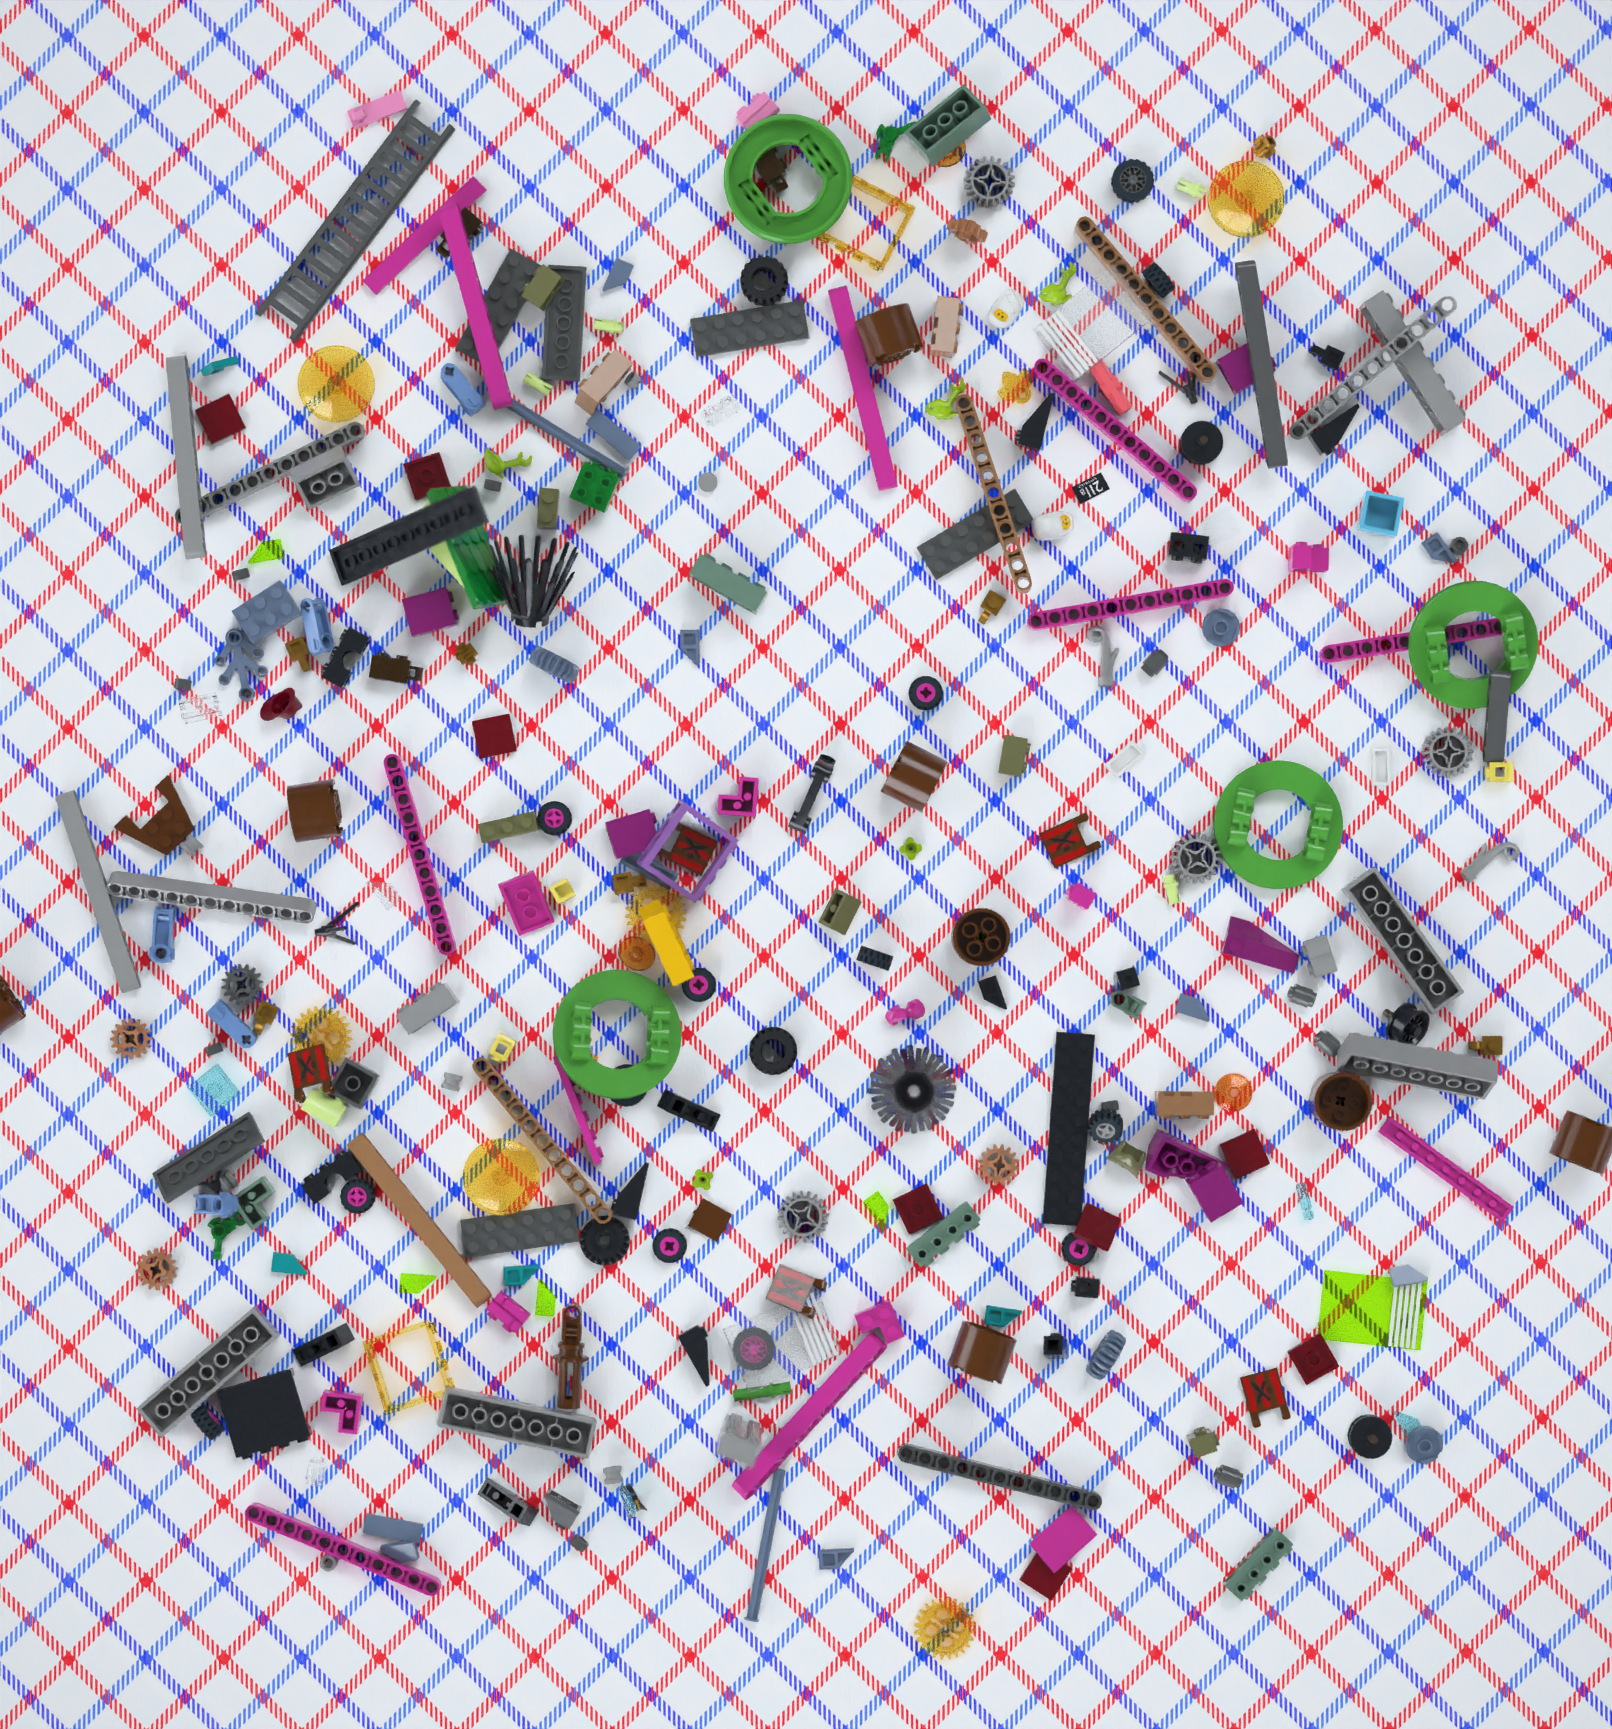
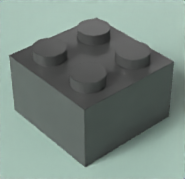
M345 1057L332 1080L334 1087L333 1095L361 1110L364 1108L381 1075L355 1060Z

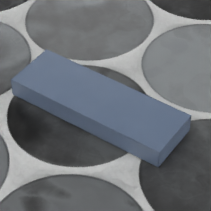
M598 409L585 423L628 461L642 447Z
M641 852L621 858V864L639 874H645L646 878L668 890L671 889V886L636 863L642 855ZM655 860L650 864V866L674 882L679 873Z
M367 1513L363 1533L403 1541L415 1540V1543L420 1544L424 1524Z

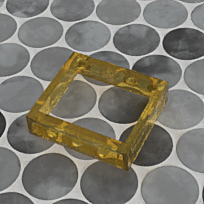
M852 174L853 187L906 214L881 262L827 233L818 236V240L826 245L831 243L835 246L834 249L843 254L845 251L850 253L851 257L858 262L863 260L869 263L868 266L875 271H879V269L884 271L916 207Z
M430 1319L362 1341L386 1415L443 1397L444 1389L393 1405L374 1343L426 1327L444 1386L455 1387L453 1378H449L447 1370H449L448 1362L441 1355V1352H443L442 1343L440 1340L437 1341L435 1336L438 1333L434 1322L431 1323Z

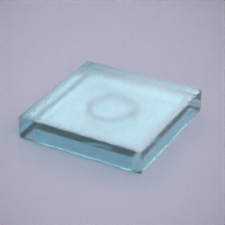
M218 1063L187 1087L210 1117L214 1116L241 1094Z

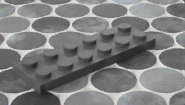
M511 248L484 295L498 349L501 348L526 302V299L521 296L524 286L532 281L535 270L542 266ZM469 323L455 349L480 363Z
M548 265V268L563 277L565 281L545 311L542 380L580 382L587 267Z
M803 300L690 319L696 358L809 339Z
M1013 489L1006 493L1004 497L1017 533L1030 525L1033 517L1016 489ZM986 505L916 548L935 580H938L1000 543L989 507ZM997 508L994 511V513L998 516H1002L1005 513V510L1003 508ZM1003 526L1000 531L1007 534L1011 531V528Z
M247 1112L152 1173L165 1202L169 1204L264 1143L265 1139L253 1115Z
M575 1203L460 1220L465 1258L580 1241Z

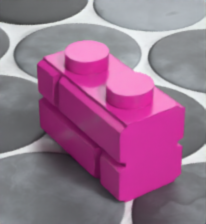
M1080 883L1070 884L1064 893L1067 895V901L1076 904L1077 907L1083 910L1089 909L1096 897L1095 892L1086 889Z
M502 1290L486 1308L489 1311L487 1315L494 1321L499 1319L504 1323L502 1327L509 1333L512 1331L516 1333L531 1315V1313Z

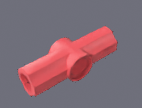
M1103 359L1093 363V366H1089V371L1098 383L1100 392L1106 400H1109L1118 416L1130 410L1133 406L1124 394L1121 383L1115 375H1112Z

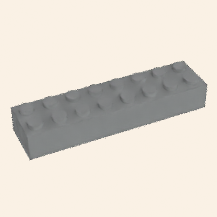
M1384 290L1363 302L1359 307V310L1383 347L1409 326L1405 325L1402 320L1404 319L1403 314L1399 309H1395L1392 304V297L1388 292L1385 293ZM1401 337L1398 340V346L1402 349L1406 348L1408 342L1405 338ZM1417 342L1397 359L1394 364L1439 435L1443 436L1466 420L1464 417L1466 413L1461 406H1457L1454 401L1456 398L1450 389H1446L1444 378L1440 373H1436L1433 361L1430 357L1427 358L1425 356L1423 345ZM1386 350V352L1388 353V355H1389L1390 358L1392 359V357H1393L1392 352L1389 351V350Z
M1375 866L1341 889L1429 1014H1435L1464 993L1462 987Z
M1349 1032L1337 1052V1071L1482 1100H1485L1497 1083V1061H1491L1488 1058H1476L1471 1055L1456 1054L1452 1051L1436 1050L1432 1047L1426 1048L1415 1044L1400 1043L1396 1040L1380 1039L1376 1036L1370 1037L1360 1033Z
M254 1306L139 1405L136 1410L162 1438L281 1334L260 1309Z
M446 1385L437 1418V1427L586 1459L589 1458L597 1423L595 1417Z
M735 1413L727 1414L718 1435L715 1454L752 1468L761 1447L762 1428L760 1423L753 1420L746 1422L742 1420V1416Z

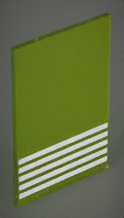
M1324 1270L1317 1334L1321 1333L1324 1340L1421 1350L1428 1281L1393 1288L1390 1277Z

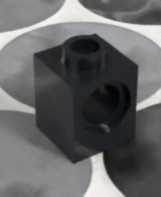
M1135 967L1115 972L1120 991L1140 985Z
M1075 1276V1280L1071 1281V1292H1074L1075 1297L1098 1299L1100 1279ZM1088 1282L1090 1289L1087 1292L1080 1291L1081 1283Z

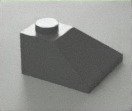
M548 1488L544 1497L552 1520L555 1521L557 1527L563 1530L565 1528L570 1529L582 1507Z

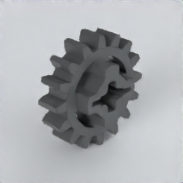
M238 964V969L234 966L230 967L232 972L226 971L227 979L221 980L226 983L221 989L227 990L223 995H230L229 1001L232 1002L235 999L236 1005H239L241 1001L243 1005H247V1000L254 1003L253 997L259 998L260 995L257 992L263 991L259 984L264 983V981L258 979L261 973L255 974V967L249 970L248 964L244 968L241 964ZM238 972H247L243 977L235 975ZM252 978L255 981V988L251 984ZM245 980V986L247 987L240 989L239 981ZM230 981L233 982V991L230 988ZM242 992L249 994V996L244 998L238 997Z

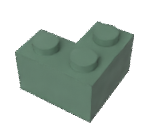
M262 1176L235 1195L239 1204L238 1211L251 1230L256 1229L270 1219V1216L260 1202L276 1191L266 1176Z

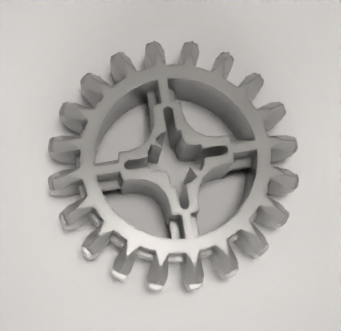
M984 156L983 163L976 159L977 166L971 163L969 166L971 170H966L965 174L970 177H964L963 181L968 183L964 185V189H970L966 193L967 196L974 195L971 198L972 202L976 199L979 200L977 206L985 202V208H988L989 203L992 204V208H995L996 201L1001 206L1003 205L1001 198L1008 201L1009 197L1007 194L1012 195L1013 190L1010 188L1015 187V183L1010 181L1014 180L1015 176L1008 175L1012 172V168L1005 170L1008 165L1007 162L1000 165L1001 158H998L997 162H993L994 156L990 157V161H987L986 156ZM988 168L985 176L974 177L978 171ZM994 169L1003 175L1005 181H1001V179L994 176ZM989 174H991L990 179H992L994 183H991V186L988 191L987 183L984 182L987 181V179L989 178ZM974 183L984 188L985 196L976 190ZM1004 187L998 195L991 196V191L994 188Z
M1446 726L1444 733L1441 728H1437L1438 735L1434 731L1430 732L1433 738L1427 736L1425 740L1429 744H1422V747L1427 748V751H1421L1422 755L1427 754V758L1422 759V761L1430 762L1426 768L1429 769L1433 766L1434 768L1431 773L1435 774L1439 771L1438 777H1442L1444 772L1446 778H1450L1451 772L1454 777L1458 776L1457 770L1461 774L1464 773L1462 766L1469 768L1470 765L1465 761H1472L1473 758L1469 757L1468 754L1474 753V750H1468L1467 748L1472 746V742L1465 743L1469 737L1461 738L1463 731L1461 730L1456 734V727H1453L1451 732H1449V727ZM1444 737L1442 747L1433 750L1435 742L1439 738ZM1450 737L1460 744L1461 749L1452 746ZM1448 747L1449 750H1451V752L1456 753H1452L1448 755V757H1446V755H1444L1443 753L1438 752L1446 750ZM1433 755L1440 756L1445 767L1437 764ZM1455 755H1462L1459 763L1451 768L1452 758Z
M1198 832L1195 833L1194 838H1192L1191 833H1188V840L1184 836L1180 837L1183 843L1181 844L1176 841L1175 845L1179 848L1171 849L1172 852L1176 853V856L1171 855L1170 859H1176V862L1170 865L1171 867L1176 865L1178 867L1173 872L1176 874L1181 871L1179 879L1187 876L1186 883H1189L1191 878H1193V884H1197V878H1199L1201 883H1204V876L1207 880H1211L1209 873L1216 875L1217 872L1213 868L1219 869L1221 867L1219 864H1215L1216 861H1222L1221 857L1216 858V854H1220L1221 851L1214 850L1218 844H1210L1213 841L1212 837L1205 841L1206 834H1203L1200 839ZM1192 842L1203 844L1197 851H1192L1186 847V845ZM1207 848L1211 854L1210 865L1203 858ZM1182 851L1188 857V863L1185 868H1183L1180 860ZM1200 853V863H1192L1191 859L1193 858H1191V854L1197 855ZM1195 865L1206 870L1201 874L1189 873Z
M801 1190L799 1193L800 1197H797L796 1193L793 1192L792 1196L794 1199L791 1200L789 1196H786V1200L789 1203L781 1202L785 1209H778V1212L782 1213L783 1216H778L777 1220L784 1221L779 1224L780 1228L786 1226L783 1234H786L788 1231L791 1232L788 1237L789 1239L796 1235V1242H799L800 1237H803V1242L806 1243L807 1236L810 1237L811 1241H814V1233L817 1237H820L821 1235L818 1230H826L821 1225L822 1223L828 1224V1221L823 1220V1217H828L829 1213H823V1210L827 1209L826 1205L820 1206L824 1202L823 1199H820L818 1202L815 1201L818 1197L817 1194L810 1198V1191L807 1192L806 1197L803 1196V1191ZM798 1201H808L804 1209L799 1210L792 1207ZM813 1205L816 1206L819 1212L818 1222L810 1216ZM807 1208H809L806 1215L809 1220H804V1222L801 1221L800 1224L797 1225L800 1219V1216L797 1213H800L802 1211L805 1212ZM788 1211L795 1215L797 1219L793 1228L787 1221ZM803 1224L815 1227L808 1232H798Z

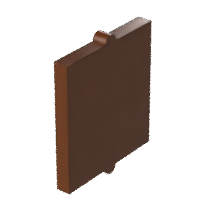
M703 1198L697 1210L693 1211L694 1215L688 1226L717 1242L723 1230L727 1229L726 1225L732 1214Z

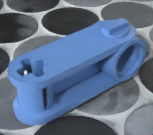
M452 363L442 366V382L457 399L467 415L471 417L486 406L484 399L472 387L457 366ZM447 371H448L449 373L453 372V376H452V377H451L450 375H447V376H446V372H447Z
M310 598L303 599L300 609L310 653L319 655L332 651L334 639L325 601L322 598H315L314 600Z
M155 906L152 947L149 949V959L152 962L171 963L172 960H175V949L173 948L175 907L163 909ZM161 948H164L167 952L166 957L163 959L158 957V951Z
M219 999L206 1012L241 1047L250 1048L256 1043V1033L223 1000ZM243 1035H245V1036L250 1035V1036H251V1038H250L251 1043H250L249 1041H248L247 1043H245V1042L243 1041V1040L245 1039V1037H244Z
M230 1192L193 1194L196 1204L195 1214L220 1215V1217H230L231 1214L238 1210V1199L234 1194H230Z

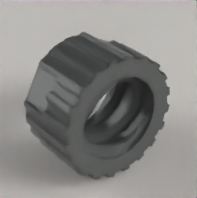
M485 479L483 488L500 492L502 482Z
M1456 537L1450 544L1452 552L1456 554L1464 553L1469 547L1468 542L1463 537ZM1457 541L1464 544L1463 549L1459 550L1455 547Z
M248 568L231 572L233 581L250 577Z
M175 678L174 688L191 691L192 681Z
M221 1042L205 1047L207 1057L224 1051Z
M1118 1100L1101 1102V1107L1104 1110H1107V1108H1110L1111 1111L1119 1110Z
M575 1534L570 1540L571 1545L580 1552H584L589 1546V1543L578 1534Z

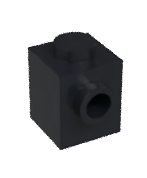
M1051 1333L1050 1336H1044L1043 1355L1048 1359H1067V1339L1059 1333Z

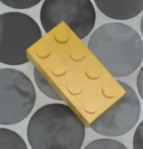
M657 899L638 908L645 928L672 985L676 986L693 978L692 970L695 967L666 904H661L660 900Z

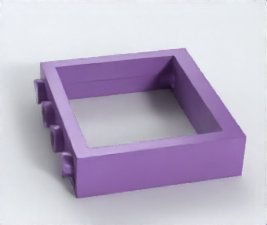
M679 799L636 863L696 903L697 900H701L704 896V890L708 884H712L715 880L716 872L726 864L727 856L737 848L738 839ZM687 811L728 839L691 893L650 866Z

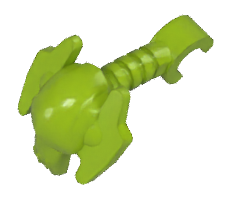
M1069 262L1070 267L1068 270L1061 268L1063 277L1059 285L1051 283L1041 289V293H1047L1038 295L1043 302H1051L1052 306L1067 303L1072 297V294L1066 295L1067 291L1065 289L1070 277L1077 271L1076 266L1072 262Z
M959 379L960 384L957 387L950 384L952 392L946 401L937 399L925 406V410L929 415L936 417L937 420H948L958 414V412H952V405L958 395L966 389V384L962 379Z
M488 447L485 449L484 458L488 471L499 476L501 479L504 478L501 473L504 472L505 468L519 465L527 467L532 463L531 455L527 460L522 459L523 452L518 454V458L503 462L497 454L491 450L489 451Z

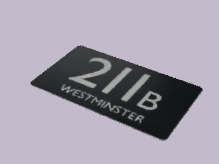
M1101 472L1072 487L1080 504L1110 489Z

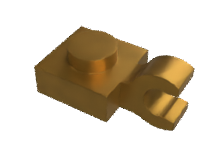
M989 590L980 605L985 610L978 621L985 625L991 614L997 616L1006 599Z
M300 636L285 643L292 662L298 660L302 671L310 670L311 667L305 657L310 655L304 638Z
M631 872L612 875L615 895L634 892V887H647L645 874L633 877Z
M261 1000L253 1016L258 1019L253 1032L261 1035L266 1023L272 1025L280 1008Z
M1482 1036V1041L1468 1042V1049H1482V1055H1503L1502 1036Z

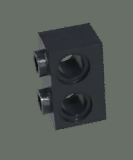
M1171 532L1167 557H1172L1171 560L1183 561L1184 558L1191 559V563L1202 564V561L1207 559L1209 536ZM1176 542L1183 544L1184 550L1182 552L1174 550L1173 545ZM1194 545H1200L1203 548V552L1195 554L1192 548Z

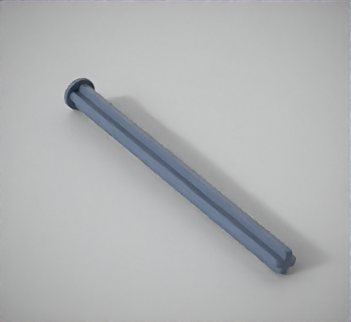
M512 398L513 406L506 407L588 459L600 463V466L607 470L609 467L618 471L617 475L622 476L621 482L627 476L630 468H624Z
M777 1468L773 1475L747 1617H744L745 1620L751 1622H759L758 1614L786 1472L781 1468Z

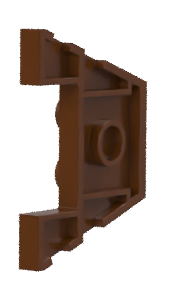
M169 775L155 786L168 800V803L141 829L127 815L114 826L116 830L166 856L183 842L189 833L191 834L195 830Z

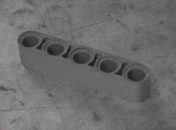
M1490 670L1483 762H1504L1511 683L1510 671Z

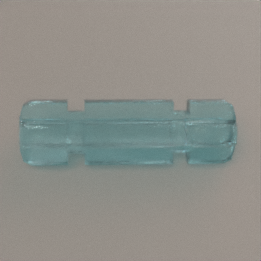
M1306 1183L1296 1184L1301 1210H1303L1304 1220H1311L1314 1218V1213L1311 1210L1312 1205L1309 1193H1307Z

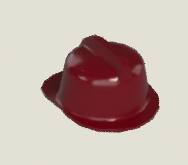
M286 688L263 703L260 717L264 721H270L277 717L290 719L303 705L295 696L294 689Z

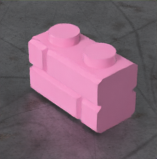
M765 92L761 95L757 93L751 98L750 101L752 103L747 107L744 105L736 112V121L746 130L757 121L776 115L780 112V109Z

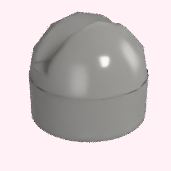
M634 371L625 379V384L632 389L638 388V383L641 384L642 382L641 377Z

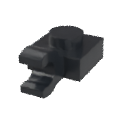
M1314 344L1308 352L1320 357V364L1335 371L1338 370L1345 352L1330 345L1322 349Z

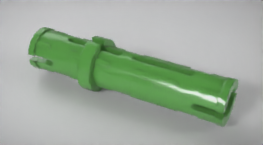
M790 1381L776 1384L771 1382L769 1385L733 1389L734 1402L762 1397L775 1398L778 1395L792 1394Z

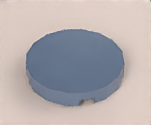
M1219 608L1213 610L1203 620V636L1207 642L1214 646L1223 647L1230 645L1237 639L1240 633V622L1235 613L1228 609Z
M1419 1426L1413 1429L1405 1440L1407 1455L1419 1464H1427L1436 1460L1443 1450V1439L1440 1433L1429 1426Z

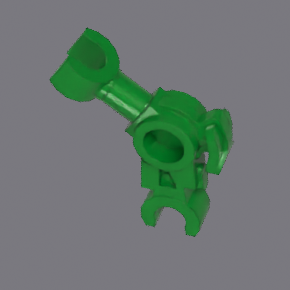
M916 121L899 128L893 126L885 127L881 124L876 132L877 139L880 138V134L882 135V139L878 144V147L881 149L876 152L875 159L878 160L880 154H885V162L888 163L890 159L888 152H892L895 141L899 138V135L905 134L904 132L915 124Z
M240 1212L234 1213L232 1219L227 1217L223 1222L218 1223L221 1220V1217L212 1219L207 1224L211 1228L213 1239H215L212 1259H222V1241L227 1234L236 1229V1225L243 1226L246 1224L245 1220L242 1222L237 1221V1216L240 1215Z

